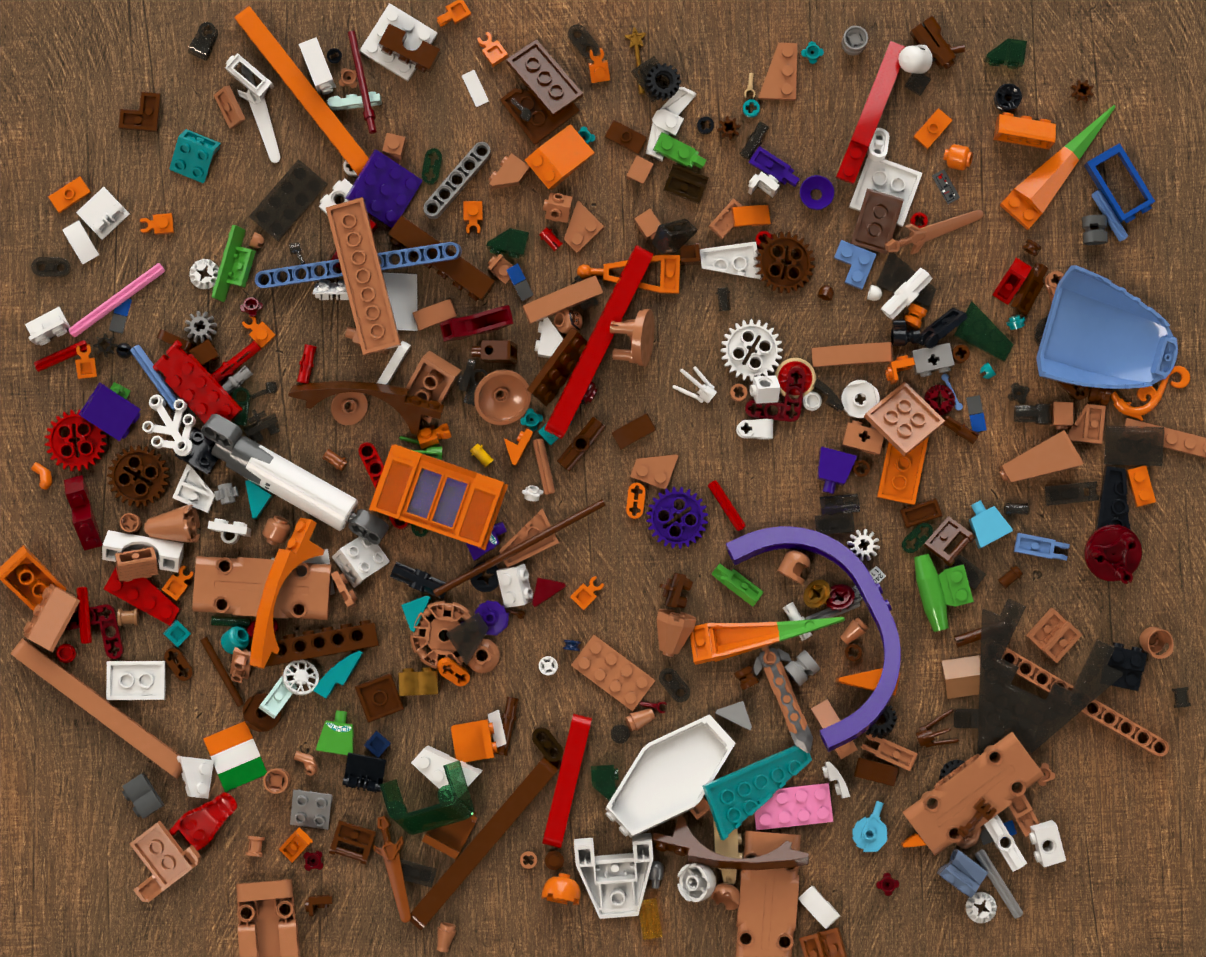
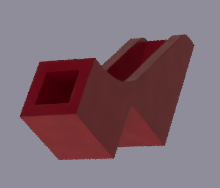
M505 305L470 316L446 320L440 323L443 340L447 342L462 340L472 335L492 333L514 323L510 306Z
M83 475L64 480L65 495L71 507L73 525L84 551L102 546V538Z

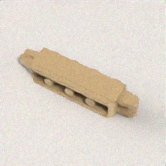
M713 818L714 852L722 856L742 859V853H738V845H742L741 833H738V828L734 829L723 841L719 836ZM718 868L721 870L723 883L735 884L737 869Z

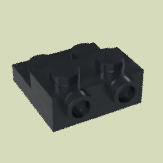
M1113 642L1112 646L1108 645L1100 683L1139 691L1147 653H1144L1143 648L1132 646L1131 650L1125 649L1124 644Z

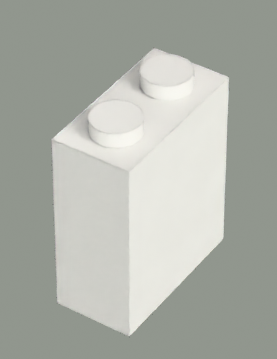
M317 37L300 43L301 52L318 94L322 93L325 95L331 93L333 88H336Z

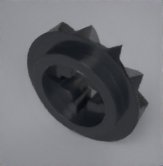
M484 562L476 564L473 568L483 564ZM495 565L485 571L487 574H494L488 578L489 585L484 580H477L483 576L482 572L470 579L473 587L481 592H491L499 585L496 572L499 570L498 567Z

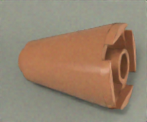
M191 504L149 518L144 525L145 533L151 538L196 543L200 537V534H197V528H200L198 511L196 508H192L193 505Z

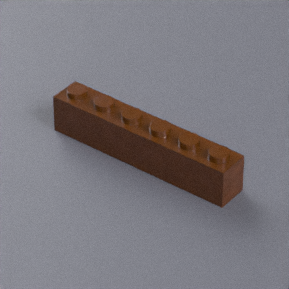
M402 215L388 233L391 243L397 247L401 245L406 249L440 244L439 241ZM433 248L429 251V257L435 259L438 252ZM448 248L449 256H454L456 253ZM416 251L412 252L410 255L413 258H415L416 256L419 257ZM461 257L450 261L424 264L428 269L431 267L436 269V274L444 280L448 278L453 281L452 285L458 290H466L468 292L467 296L476 302L477 300L483 302L495 285L493 279Z

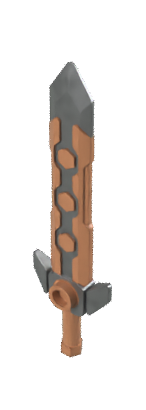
M769 646L761 647L763 652L756 658L753 667L755 675L757 676L762 667H764L765 674L782 710L794 744L806 753H810L813 736L781 662H791V658L788 653L779 648L776 650L775 648H769Z

